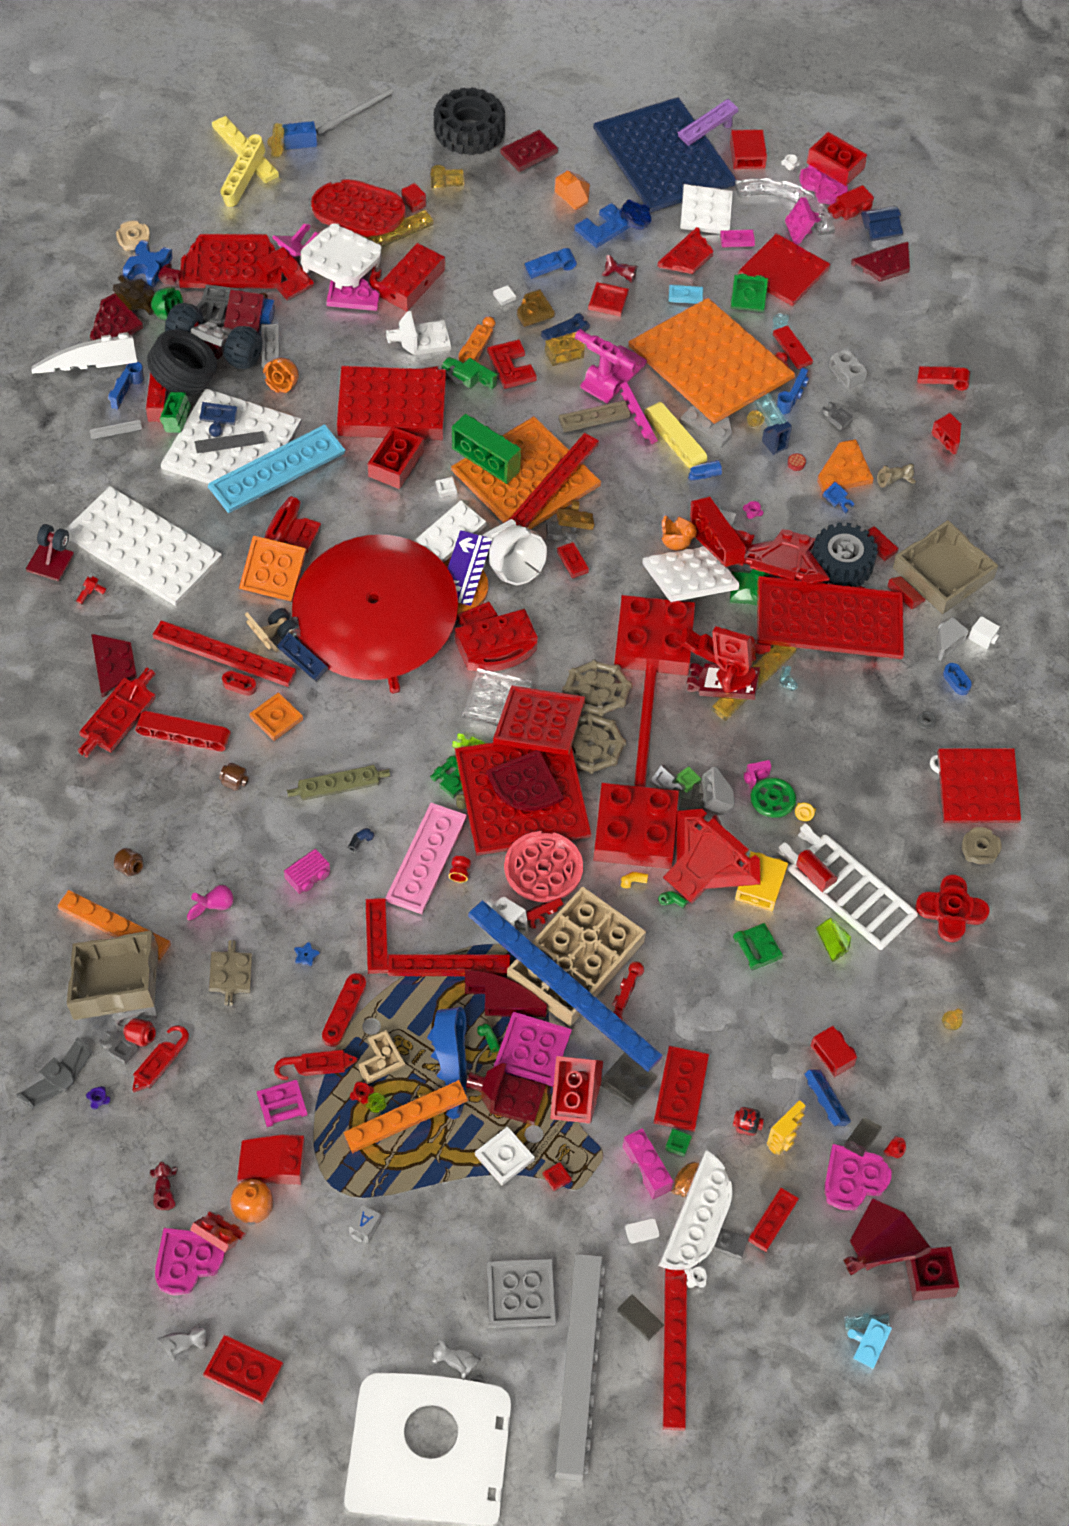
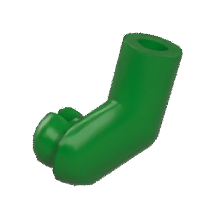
M674 891L661 893L658 897L661 905L676 904L683 909L688 903L687 899Z

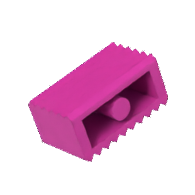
M315 848L284 870V878L298 894H301L304 891H309L317 881H322L329 876L330 864Z

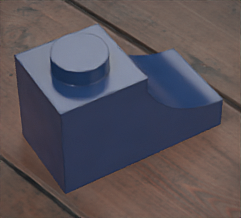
M787 421L781 425L777 423L764 429L762 442L773 455L788 449L792 425Z

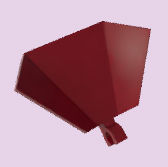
M872 1198L850 1239V1243L858 1257L850 1256L843 1259V1262L851 1276L863 1268L868 1271L878 1265L919 1258L929 1253L931 1246L905 1212Z

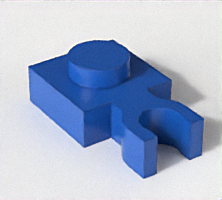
M836 482L822 494L834 507L839 504L845 514L848 512L845 505L848 504L852 508L855 505L851 500L846 499L848 493Z

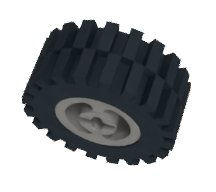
M841 522L837 523L836 527L833 524L828 525L827 530L823 528L820 534L816 536L812 555L829 577L828 581H823L824 584L830 582L832 585L856 587L857 583L861 586L865 580H869L874 569L878 551H876L877 544L874 543L873 536L868 537L869 532L866 529L862 532L860 531L861 526L856 525L853 528L851 527L852 523L842 526Z

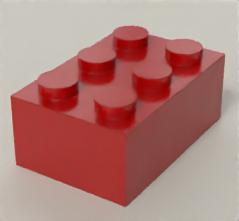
M827 132L809 148L807 164L847 186L865 169L868 154Z
M392 426L368 462V477L400 489L424 453V438Z

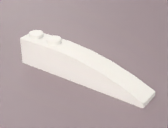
M120 333L117 337L105 335L101 339L69 347L33 365L32 373L54 372L57 370L56 368L66 371L73 369L74 366L80 369H87L91 365H96L97 368L135 363L137 359L132 334L129 335V333Z

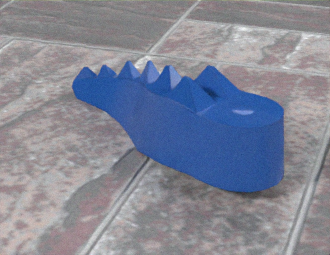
M462 1007L440 1009L436 1012L434 1027L427 1036V1039L435 1047L431 1058L439 1061L441 1068L437 1078L445 1081L446 1086L459 1080L466 1094L467 1062L465 1032L467 1023L465 1011ZM464 1103L451 1108L446 1115L451 1119L459 1118Z

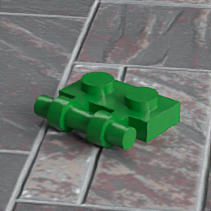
M450 756L446 759V763L434 770L430 778L433 782L440 778L442 782L439 784V787L449 796L455 798L463 790L456 756ZM452 767L454 771L448 775L446 772Z

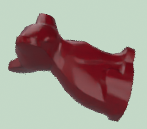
M606 255L607 262L605 263V270L602 276H609L611 273L616 272L625 277L630 283L635 280L638 269L637 265L618 264L612 256Z
M160 1162L155 1169L150 1170V1176L157 1179L155 1193L153 1194V1204L158 1210H171L175 1207L176 1203L171 1192L169 1179L176 1175L178 1170L177 1167L171 1168L164 1162Z

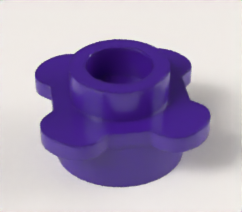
M95 1087L86 1093V1098L90 1100V1107L96 1110L99 1106L110 1103V1097L106 1095L105 1087Z

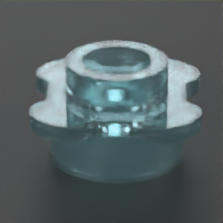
M787 314L775 315L772 320L774 324L772 329L776 330L787 326L789 316Z

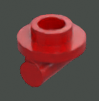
M895 1136L883 1153L888 1157H902L906 1151L905 1140Z

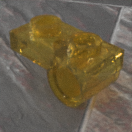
M434 165L430 172L431 188L463 186V169L445 170V167L442 165Z

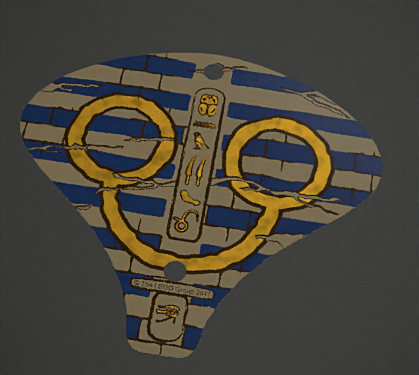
M501 944L473 945L444 954L510 955V966L517 959ZM402 976L373 998L351 1022L335 1051L343 1050L344 1053L356 1057L357 1062L346 1068L345 1072L324 1075L316 1102L313 1128V1147L319 1170L328 1184L338 1192L350 1197L371 1198L395 1195L469 1177L492 1176L475 1156V1151L506 1127L514 1133L535 1157L532 1163L515 1176H527L545 1180L542 1172L561 1162L572 1178L571 1182L563 1187L577 1190L588 1182L603 1160L601 1147L583 1130L579 1122L550 1119L553 1086L546 1085L534 1125L491 1114L481 1099V1092L466 1088L468 1101L464 1103L459 1118H449L446 1115L449 1111L447 1110L352 1153L343 1132L446 1086L445 1081L437 1078V1074L441 1070L439 1061L431 1058L435 1047L427 1039V1036L434 1027L435 1016L438 1010L462 1007L465 1011L467 1023L465 1032L467 1079L470 1072L486 1076L487 1071L494 1068L499 1051L495 1053L490 1051L485 1036L478 1035L477 1027L489 1024L501 1047L511 1017L485 1016V994H465V976ZM546 1009V1017L533 1018L549 1022V1011ZM373 1018L378 1020L381 1025L379 1032L376 1034L387 1030L405 1062V1066L369 1083L368 1086L374 1088V1093L370 1095L369 1103L363 1105L358 1100H351L350 1093L353 1092L356 1082L366 1083L360 1073L358 1064L376 1056L368 1042V1038L376 1034H366L362 1028L364 1021ZM506 1072V1074H508V1075L515 1076V1077L522 1078V1079L529 1080V1081H533V1080L526 1079V1078H523V1077H520V1076H517V1075H513V1074H510V1073H507V1072ZM530 1126H538L543 1131V1137L537 1143H531L525 1138V1131Z

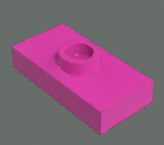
M753 229L720 231L722 247H747L755 245Z

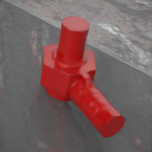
M88 576L83 584L86 588L81 591L76 602L82 605L86 597L93 590L104 594L107 588L98 584V578Z

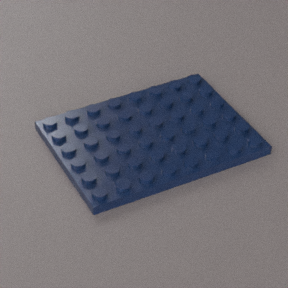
M679 97L593 123V129L650 213L682 203L684 184L721 190L737 185V179L706 135L689 146L678 137L679 131L695 121Z

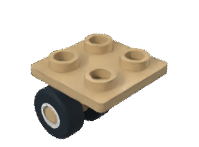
M285 608L273 611L268 618L269 625L261 628L248 612L244 614L248 618L246 623L268 650L272 648L276 653L279 650L270 639L277 634L283 639L288 632L295 636L296 630L299 628V624L294 619H290V614Z

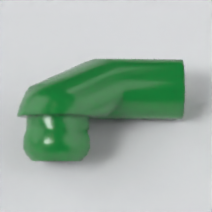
M489 1024L479 1025L477 1033L479 1036H485L490 1051L492 1053L499 1051L500 1045Z

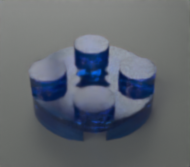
M630 199L626 200L619 211L622 220L625 218L628 221L627 225L637 230H643L644 227L647 228L652 220L649 213L650 209L647 205H641Z

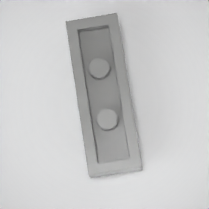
M261 324L263 340L262 368L271 360L279 358V324Z

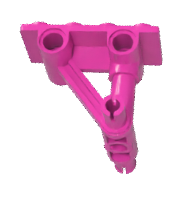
M579 329L575 335L576 340L586 344L589 350L600 356L599 366L591 365L589 367L585 380L580 384V388L605 403H609L622 389L621 384L628 383L647 364L646 359L622 345L616 346L596 335L591 336L582 329Z

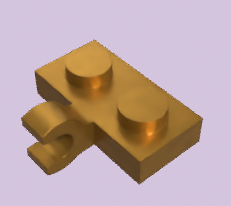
M572 499V506L569 509L558 508L556 513L558 525L593 530L595 525L593 513L580 512L579 500Z

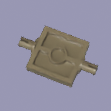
M232 940L228 941V951L211 952L209 992L225 994L224 1004L228 1006V999H230L229 1006L233 1005V994L250 993L252 953L236 952L237 942L234 940L233 947H231Z

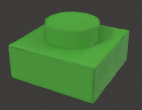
M687 767L677 774L676 782L684 784L686 787L684 791L688 793L699 785L702 779L690 767Z

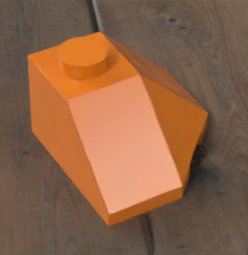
M569 170L555 177V192L575 210L588 203L590 184L584 178Z

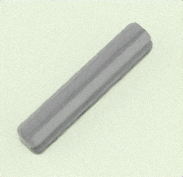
M133 420L92 428L89 432L91 439L138 431L142 429V424L140 420Z

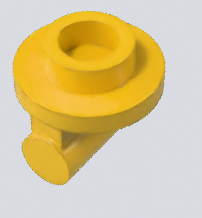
M798 802L795 809V815L801 821L811 820L816 812V808L807 802Z

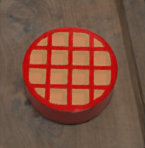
M795 453L789 456L788 467L791 470L800 471L804 469L806 459L803 455Z

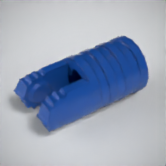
M719 460L693 466L690 468L691 471L688 478L691 481L720 476L722 475L721 464Z

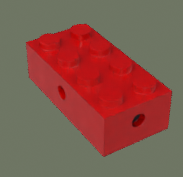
M416 243L379 283L380 298L405 311H409L445 271V256Z

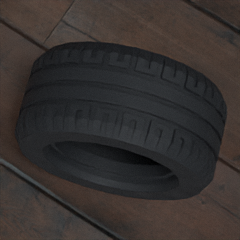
M174 329L161 333L147 356L148 368L155 380L169 391L184 392L187 396L203 392L217 371L216 357L211 348L196 335L183 330ZM176 359L181 360L182 362H184V363H185L186 365H188L189 367L183 365L182 363H180V362L177 361Z

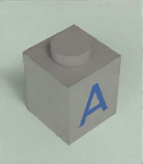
M361 1205L349 1225L351 1237L358 1242L364 1241L369 1243L381 1223L380 1214Z

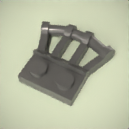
M206 285L202 300L196 306L200 311L209 306L206 317L203 316L204 324L214 322L218 327L222 328L225 322L223 318L228 306L230 289L237 291L239 289ZM215 307L220 308L217 319L212 318Z

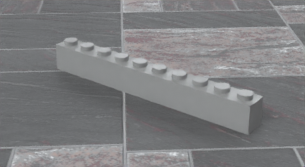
M575 1255L555 1478L582 1481L583 1474H588L589 1460H585V1451H590L591 1437L586 1436L587 1429L592 1428L593 1415H588L589 1406L593 1407L594 1393H590L591 1384L595 1385L596 1371H592V1365L597 1363L598 1349H594V1341H599L600 1328L596 1327V1319H601L602 1306H598V1298L602 1299L603 1285H599L600 1277L604 1278L605 1264H601L602 1256Z

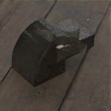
M693 785L690 799L682 798L678 811L704 809V803H702L704 793H700L701 785Z

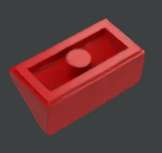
M901 576L889 579L887 587L893 592H902L903 602L911 610L925 602L926 599Z

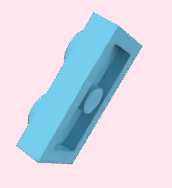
M669 285L668 302L697 304L703 300V287Z

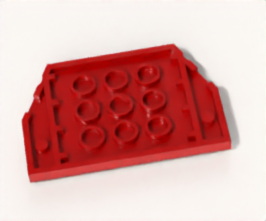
M199 234L196 241L190 246L188 253L181 258L180 271L182 277L179 281L180 288H205L206 285L228 288L277 289L282 281L281 270L279 269L266 276L256 264L257 260L275 251V247L270 243L267 234Z

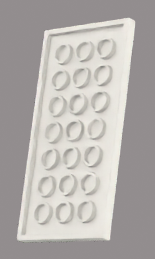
M111 486L65 529L69 532L70 541L175 606L222 559L221 553Z

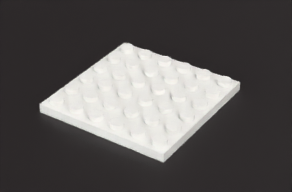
M205 388L186 420L182 432H179L161 462V469L210 483L291 442L302 420L289 414ZM202 402L237 406L238 408L235 425L220 424L223 432L219 437L263 431L265 443L197 453L195 441L219 438L209 434V426L213 422L200 421L199 419Z

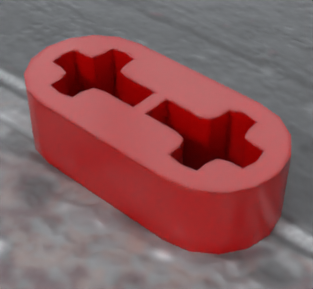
M227 671L222 675V683L225 689L245 696H251L256 692V681L252 677L234 671Z

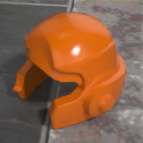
M665 515L662 520L663 534L661 537L664 545L674 551L686 549L690 545L691 540L697 536L696 527L682 517H678L675 521L676 523H674Z

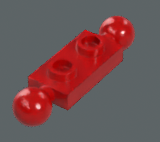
M634 961L629 965L627 979L623 978L619 989L622 991L620 995L616 994L612 1004L615 1007L613 1013L622 1021V1015L636 985L637 977L642 976L644 973V966L638 961Z

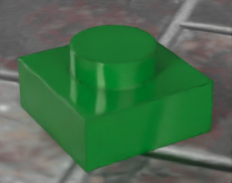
M672 1129L665 1150L685 1157L692 1136Z

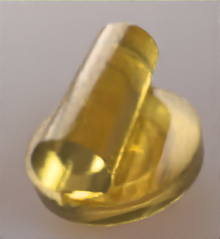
M959 1008L955 1011L946 1012L942 1017L943 1026L951 1031L958 1030L963 1023L961 1017L963 1012Z

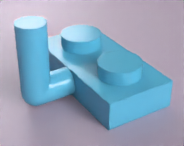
M872 1318L865 1334L853 1328L850 1329L848 1337L860 1341L853 1359L874 1369L892 1328Z

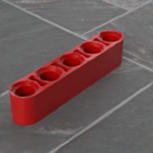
M150 711L141 712L135 728L136 732L142 736L219 752L225 751L231 735L230 730L222 726Z

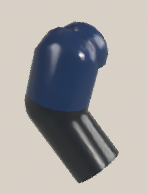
M364 828L355 833L348 845V849L356 852L362 840L371 841L374 838V832L369 828Z

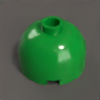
M165 287L159 289L154 294L151 307L157 318L166 321L170 310L175 305L183 303L181 292L175 290V287Z

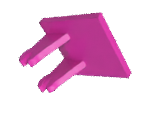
M304 223L294 236L273 235L272 238L278 242L277 244L280 247H285L289 250L292 256L298 257V255L301 256L302 249L320 232H315L305 245L301 241L310 230L308 223L307 225Z

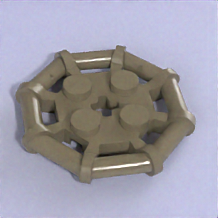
M592 659L589 663L569 670V676L565 686L562 687V693L578 694L585 697L583 711L602 717L603 714L624 708L629 691L633 686L632 682L621 671L619 665L606 664ZM597 669L608 671L609 673L597 672ZM617 676L621 683L616 684L614 678ZM575 680L579 682L578 687L573 686ZM594 687H600L601 689L595 691ZM617 691H621L619 697L615 696Z
M590 712L582 715L579 724L587 722V725L584 724L576 730L571 746L574 751L573 756L576 768L593 774L610 766L615 767L618 764L623 747L626 746V740L623 739L616 721L599 717ZM592 722H595V723H597V724L603 725V726H605V727L602 729V728L593 726V725H592ZM610 731L612 732L615 740L609 739L608 733ZM587 741H593L595 745L587 746ZM615 748L612 755H609V749ZM599 758H600V760H601V759H604V760H605V761H602V762H599V763L594 764V762H596V759H599ZM577 759L589 762V764L578 761Z

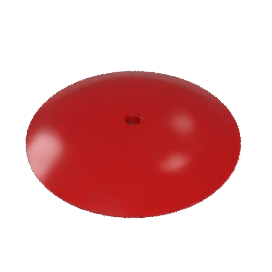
M382 534L365 535L343 541L318 556L300 578L295 589L292 604V619L299 624L296 634L300 643L328 667V670L341 676L359 680L394 678L409 673L428 662L447 642L454 628L458 613L456 585L451 573L442 560L428 548L415 541L399 536Z

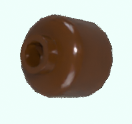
M229 763L223 766L219 779L224 787L238 791L241 787H246L249 776H246L247 770L245 767Z
M123 848L116 853L114 867L122 874L131 877L140 873L143 869V857L140 853L131 848Z

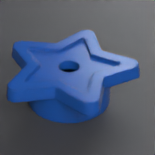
M307 942L304 947L294 948L298 955L295 960L296 964L302 963L312 966L314 958L320 954L319 951L312 949L310 942Z

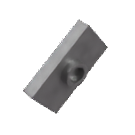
M721 1228L713 1250L742 1260L749 1238Z

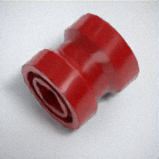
M454 856L451 862L452 868L449 871V878L459 883L466 882L469 876L468 870L471 867V860L464 856Z

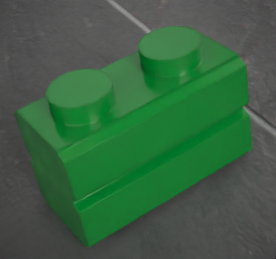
M169 393L159 418L165 432H182L188 412L191 409L186 393Z

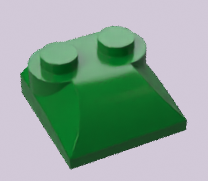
M755 569L752 571H732L731 574L739 582V589L730 591V603L757 605L758 577H769V574Z

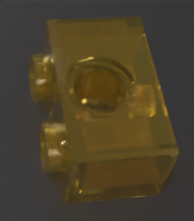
M577 332L545 341V353L552 367L584 358L585 346L581 341L575 339Z

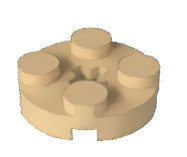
M138 221L124 222L120 225V229L116 231L117 242L125 251L134 250L141 240L149 242V228L144 223L143 225L139 224Z

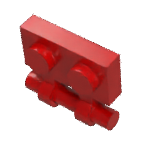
M211 1211L207 1213L206 1217L203 1216L195 1221L190 1229L224 1252L236 1246L238 1239L242 1241L245 1237V1233L239 1230V1226L236 1224L231 1225L224 1220L223 1216L220 1214L216 1215Z

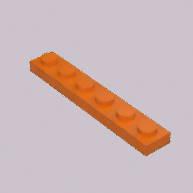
M70 890L67 891L57 905L59 910L115 938L149 931ZM153 933L158 945V960H161L170 947L171 942Z
M458 1080L343 1133L351 1152L354 1153L463 1104L468 1099Z

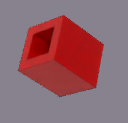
M416 183L401 189L403 203L412 213L426 207V194Z

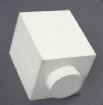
M981 616L972 627L968 639L988 649L991 644L995 645L998 641L1000 626Z

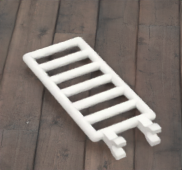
M806 823L800 828L801 832L798 836L803 840H807L812 845L809 849L814 854L824 844H827L834 850L823 861L827 867L840 856L849 863L836 875L838 878L836 883L824 892H821L796 866L798 855L792 851L790 846L784 842L779 847L778 855L791 863L788 871L879 950L884 949L918 916V912L831 837L823 835L819 838ZM856 869L863 877L835 902L827 894L850 872ZM870 881L878 889L850 915L842 906ZM885 894L893 902L865 928L857 919ZM900 907L908 915L880 941L872 932Z

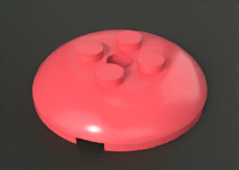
M537 831L520 837L510 846L505 856L504 872L509 885L519 895L531 901L546 903L557 898L562 899L575 890L582 878L583 860L578 848L566 837L554 832L553 834Z

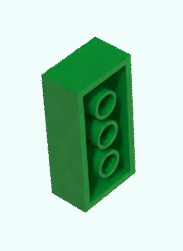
M466 413L452 425V449L506 484L520 472L521 448L518 445L511 443L504 436L492 431L488 426L481 424L474 417H470Z

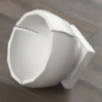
M511 519L482 535L492 539L487 554V561L500 580L516 586L530 582L539 573L528 566L527 563L541 572L546 562L547 546L537 532L520 525L516 526V522Z

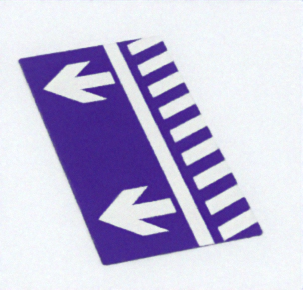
M462 530L459 532L448 570L456 585L458 603L471 606L492 539Z

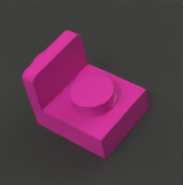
M770 760L747 764L744 780L746 784H749L750 789L756 785V779H764L770 775L772 767Z

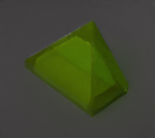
M830 917L816 927L832 962H835L849 952L851 936L833 918Z

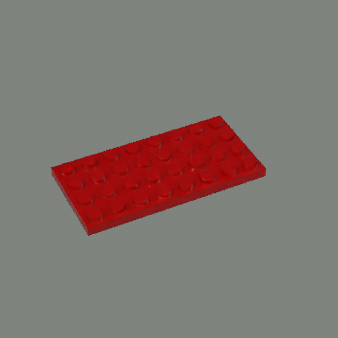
M759 576L757 581V643L903 659V593L824 583L806 585L797 580L792 581L789 579Z

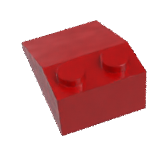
M556 1056L550 1119L591 1124L602 1080V1060Z
M282 1134L242 1140L237 1182L256 1179L270 1184L301 1185L305 1152L304 1136Z

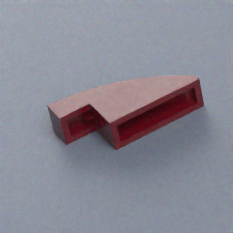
M465 970V994H485V1016L511 1017L513 1012L529 1017H546L547 1005L522 985L495 974Z

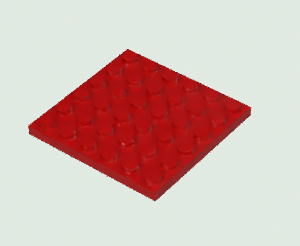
M493 742L455 748V756L476 856L508 851L517 839L537 831L553 834L554 832L566 837L570 841L591 838L572 747L569 756L540 751L563 796V801L537 811H523L504 803L495 793L486 775V770L536 750L493 744Z

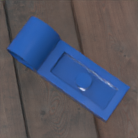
M563 248L526 262L524 265L530 279H533L561 267L566 271L572 270L576 267L577 262L571 249Z
M140 362L128 363L120 378L116 379L115 387L110 391L108 397L111 408L118 410L131 384L138 385L144 381L143 368Z
M801 368L790 392L783 391L779 393L776 405L778 413H790L797 399H801L804 392L803 387H807L809 382L807 369Z

